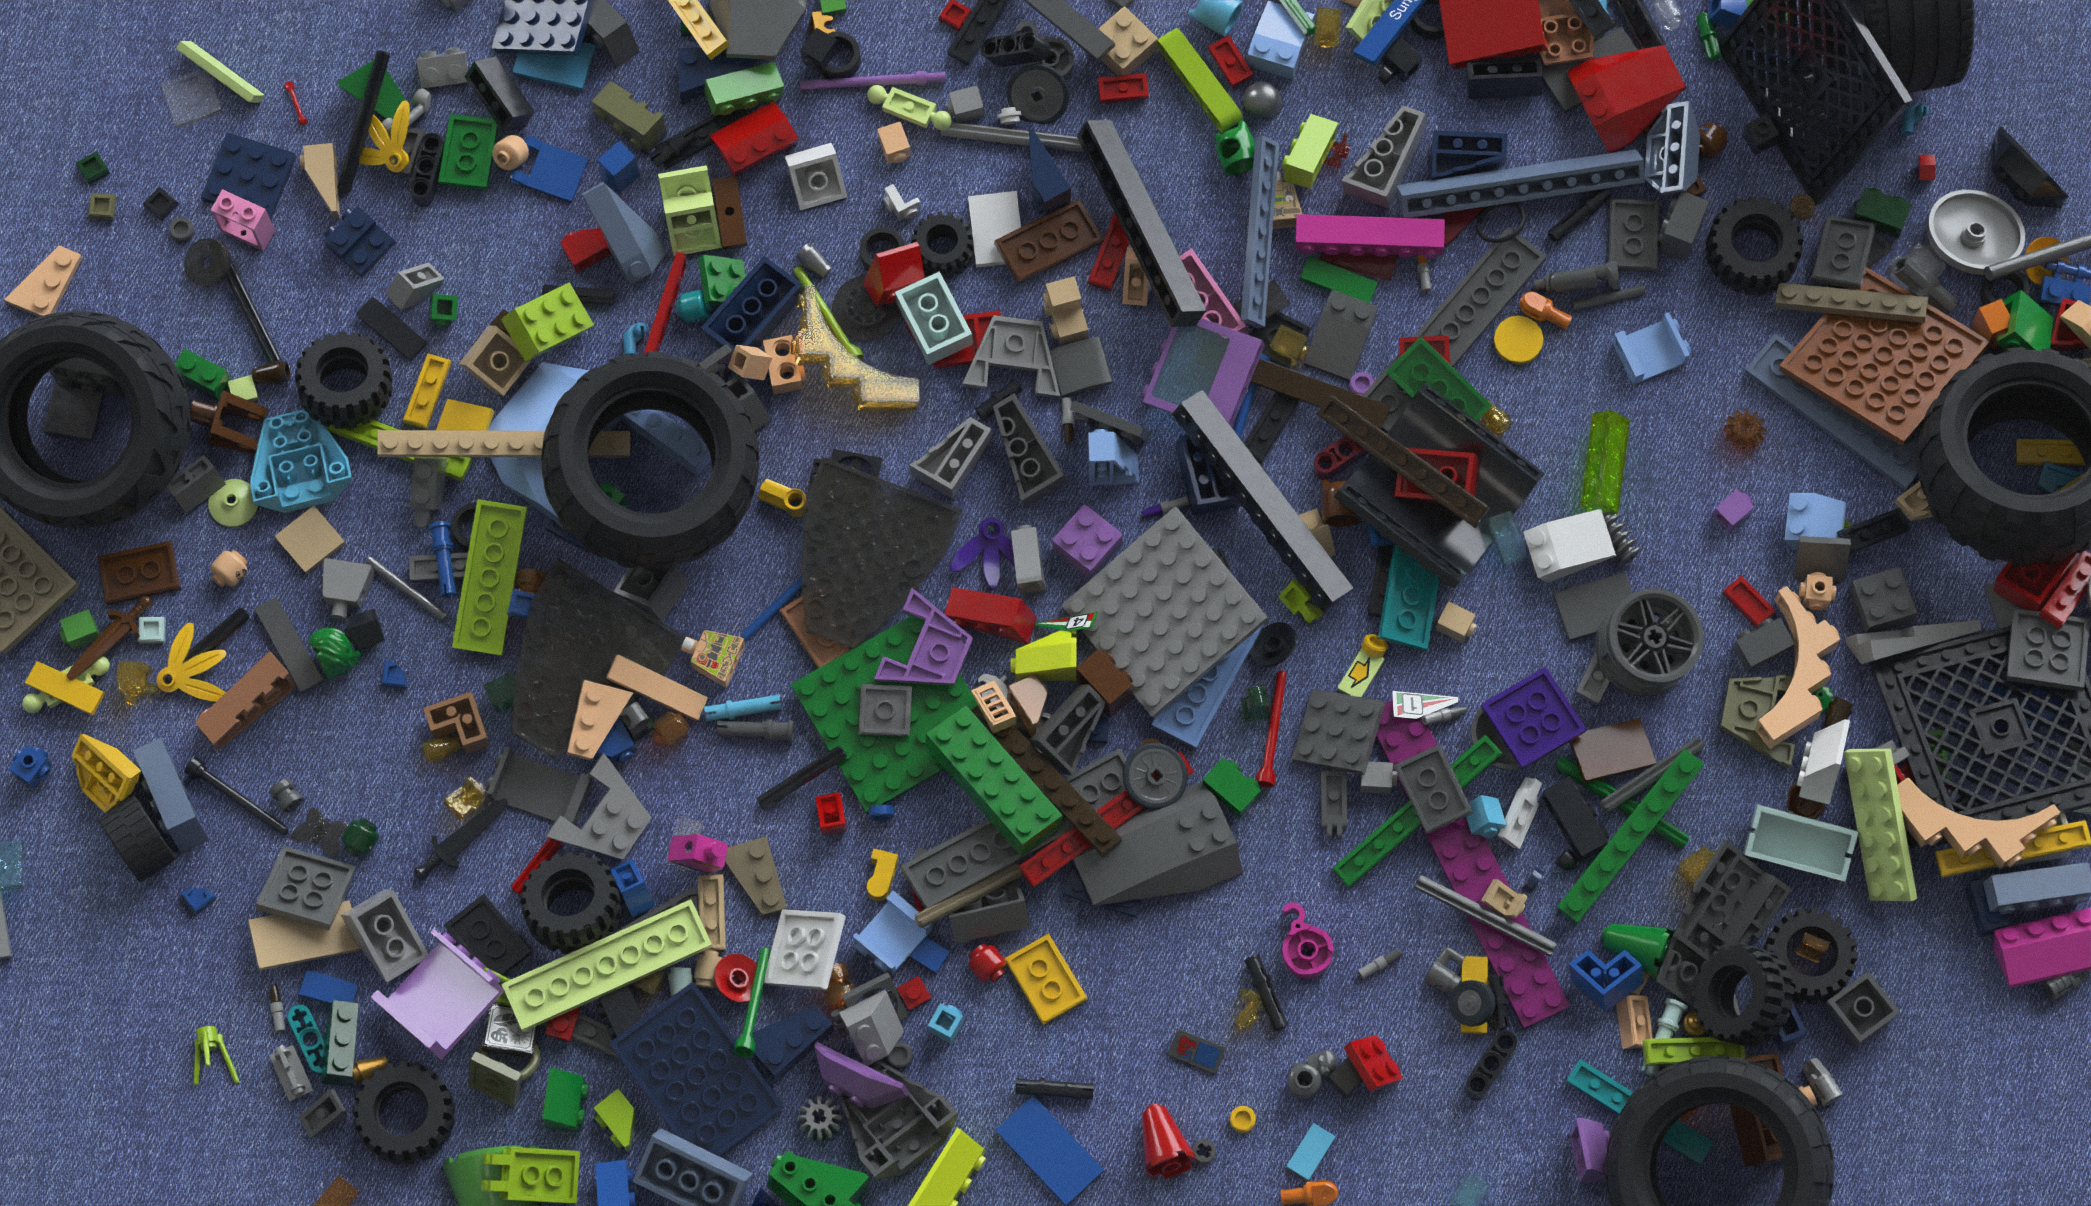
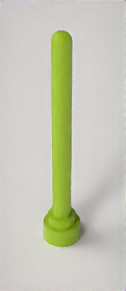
M800 266L796 267L794 274L799 282L802 283L806 293L842 347L843 360L847 366L856 365L864 358V354L858 346L849 342L803 268Z

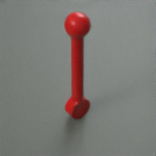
M288 81L285 83V89L292 98L298 115V124L304 126L307 124V119L303 116L294 92L295 85L292 81Z

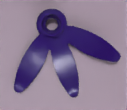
M996 518L983 520L979 525V535L969 540L957 551L951 561L950 570L957 572L963 569L983 549L982 566L984 577L988 587L991 590H995L1000 577L999 550L1015 566L1012 540L1003 536L1004 528L1002 523ZM988 526H992L995 529L993 535L987 533Z

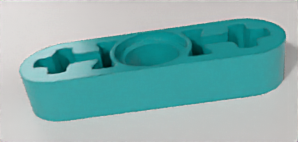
M295 1005L288 1012V1021L310 1068L314 1073L322 1075L321 1067L319 1065L315 1066L318 1060L313 1052L319 1051L323 1058L324 1038L311 1011L304 1005ZM297 1012L307 1014L303 1017L308 1026L307 1028L303 1029L298 1020L294 1021L297 1018ZM309 1033H314L318 1036L317 1043L311 1047L304 1044L305 1036Z

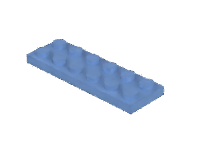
M1265 624L1154 719L1151 727L1197 750Z

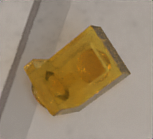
M468 776L465 779L464 785L447 796L443 804L461 821L483 805L487 792L479 781H476L472 776Z
M1244 988L1239 991V998L1248 1005L1234 1020V1026L1241 1032L1246 1027L1248 1029L1253 1027L1259 1019L1257 1014L1262 1009L1259 995L1251 989L1246 991Z

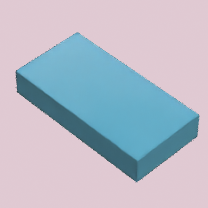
M1313 1123L1286 1168L1309 1181L1336 1136Z

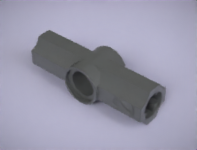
M1903 256L1892 265L1894 276L1909 287L1908 290L1914 296L1928 297V304L1944 314L1952 312L1955 308L1957 299L1954 295L1940 285L1941 282L1934 275L1924 269L1922 270L1910 258Z

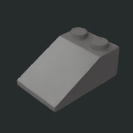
M383 889L341 915L352 937L385 982H389L420 963L428 955L394 890Z

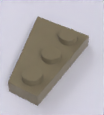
M767 837L728 847L725 863L760 914L766 917L779 913L782 909L788 910Z

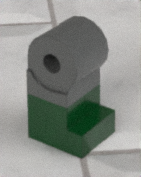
M638 702L629 705L620 713L621 721L634 741H637L656 728L651 718Z

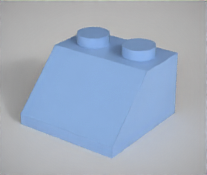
M1790 493L1784 540L1792 550H1797L1799 536L1839 538L1836 532L1844 529L1846 502L1816 493Z

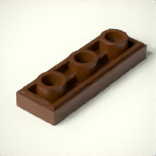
M737 176L712 179L723 250L747 246ZM729 212H733V213H734V214L731 215V216L726 215V214L729 213Z

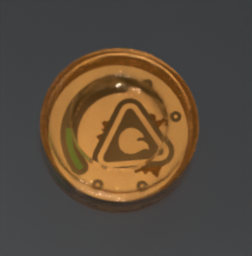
M1805 194L1796 195L1791 200L1789 210L1794 214V218L1798 220L1810 218L1815 209L1813 199Z

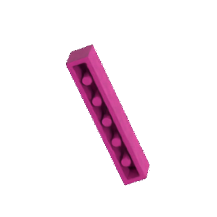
M1297 214L1295 223V251H1300L1303 254L1325 252L1328 255H1337L1342 252L1350 253L1354 256L1370 253L1379 257L1398 254L1400 257L1405 258L1412 257L1413 255L1437 258L1442 256L1444 251L1445 219Z

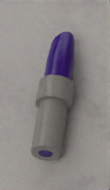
M1187 496L1171 501L1160 502V504L1141 511V513L1146 517L1167 514L1175 506L1179 509L1188 506L1189 502Z

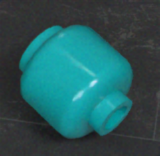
M703 290L683 293L676 304L678 316L688 324L707 321L711 317L712 311L715 310V305L705 304Z

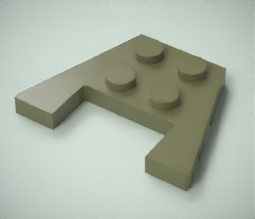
M1777 675L1771 678L1748 677L1729 679L1719 729L1783 767L1790 768L1795 744L1782 741L1769 749L1755 731L1758 720L1775 707L1777 693L1785 695L1790 686L1792 676Z

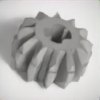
M821 1096L817 1097V1104L808 1099L807 1103L810 1108L801 1106L800 1111L805 1115L798 1116V1122L804 1123L800 1127L801 1132L808 1131L807 1137L809 1139H812L815 1133H817L818 1141H822V1134L824 1133L831 1139L833 1136L830 1129L834 1131L840 1130L836 1122L842 1121V1116L835 1115L840 1110L839 1106L831 1107L832 1099L830 1098L826 1100L825 1104H823ZM820 1114H824L825 1122L822 1123L820 1121V1124H817L815 1116L818 1115L820 1117Z

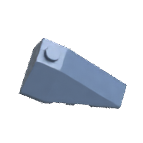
M604 182L582 193L622 275L627 281L632 284L652 273L666 254L657 233Z

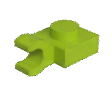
M1297 579L1292 580L1278 596L1294 615L1301 613L1308 623H1311L1314 619L1318 620L1324 614L1318 606L1309 602L1311 596L1298 583Z

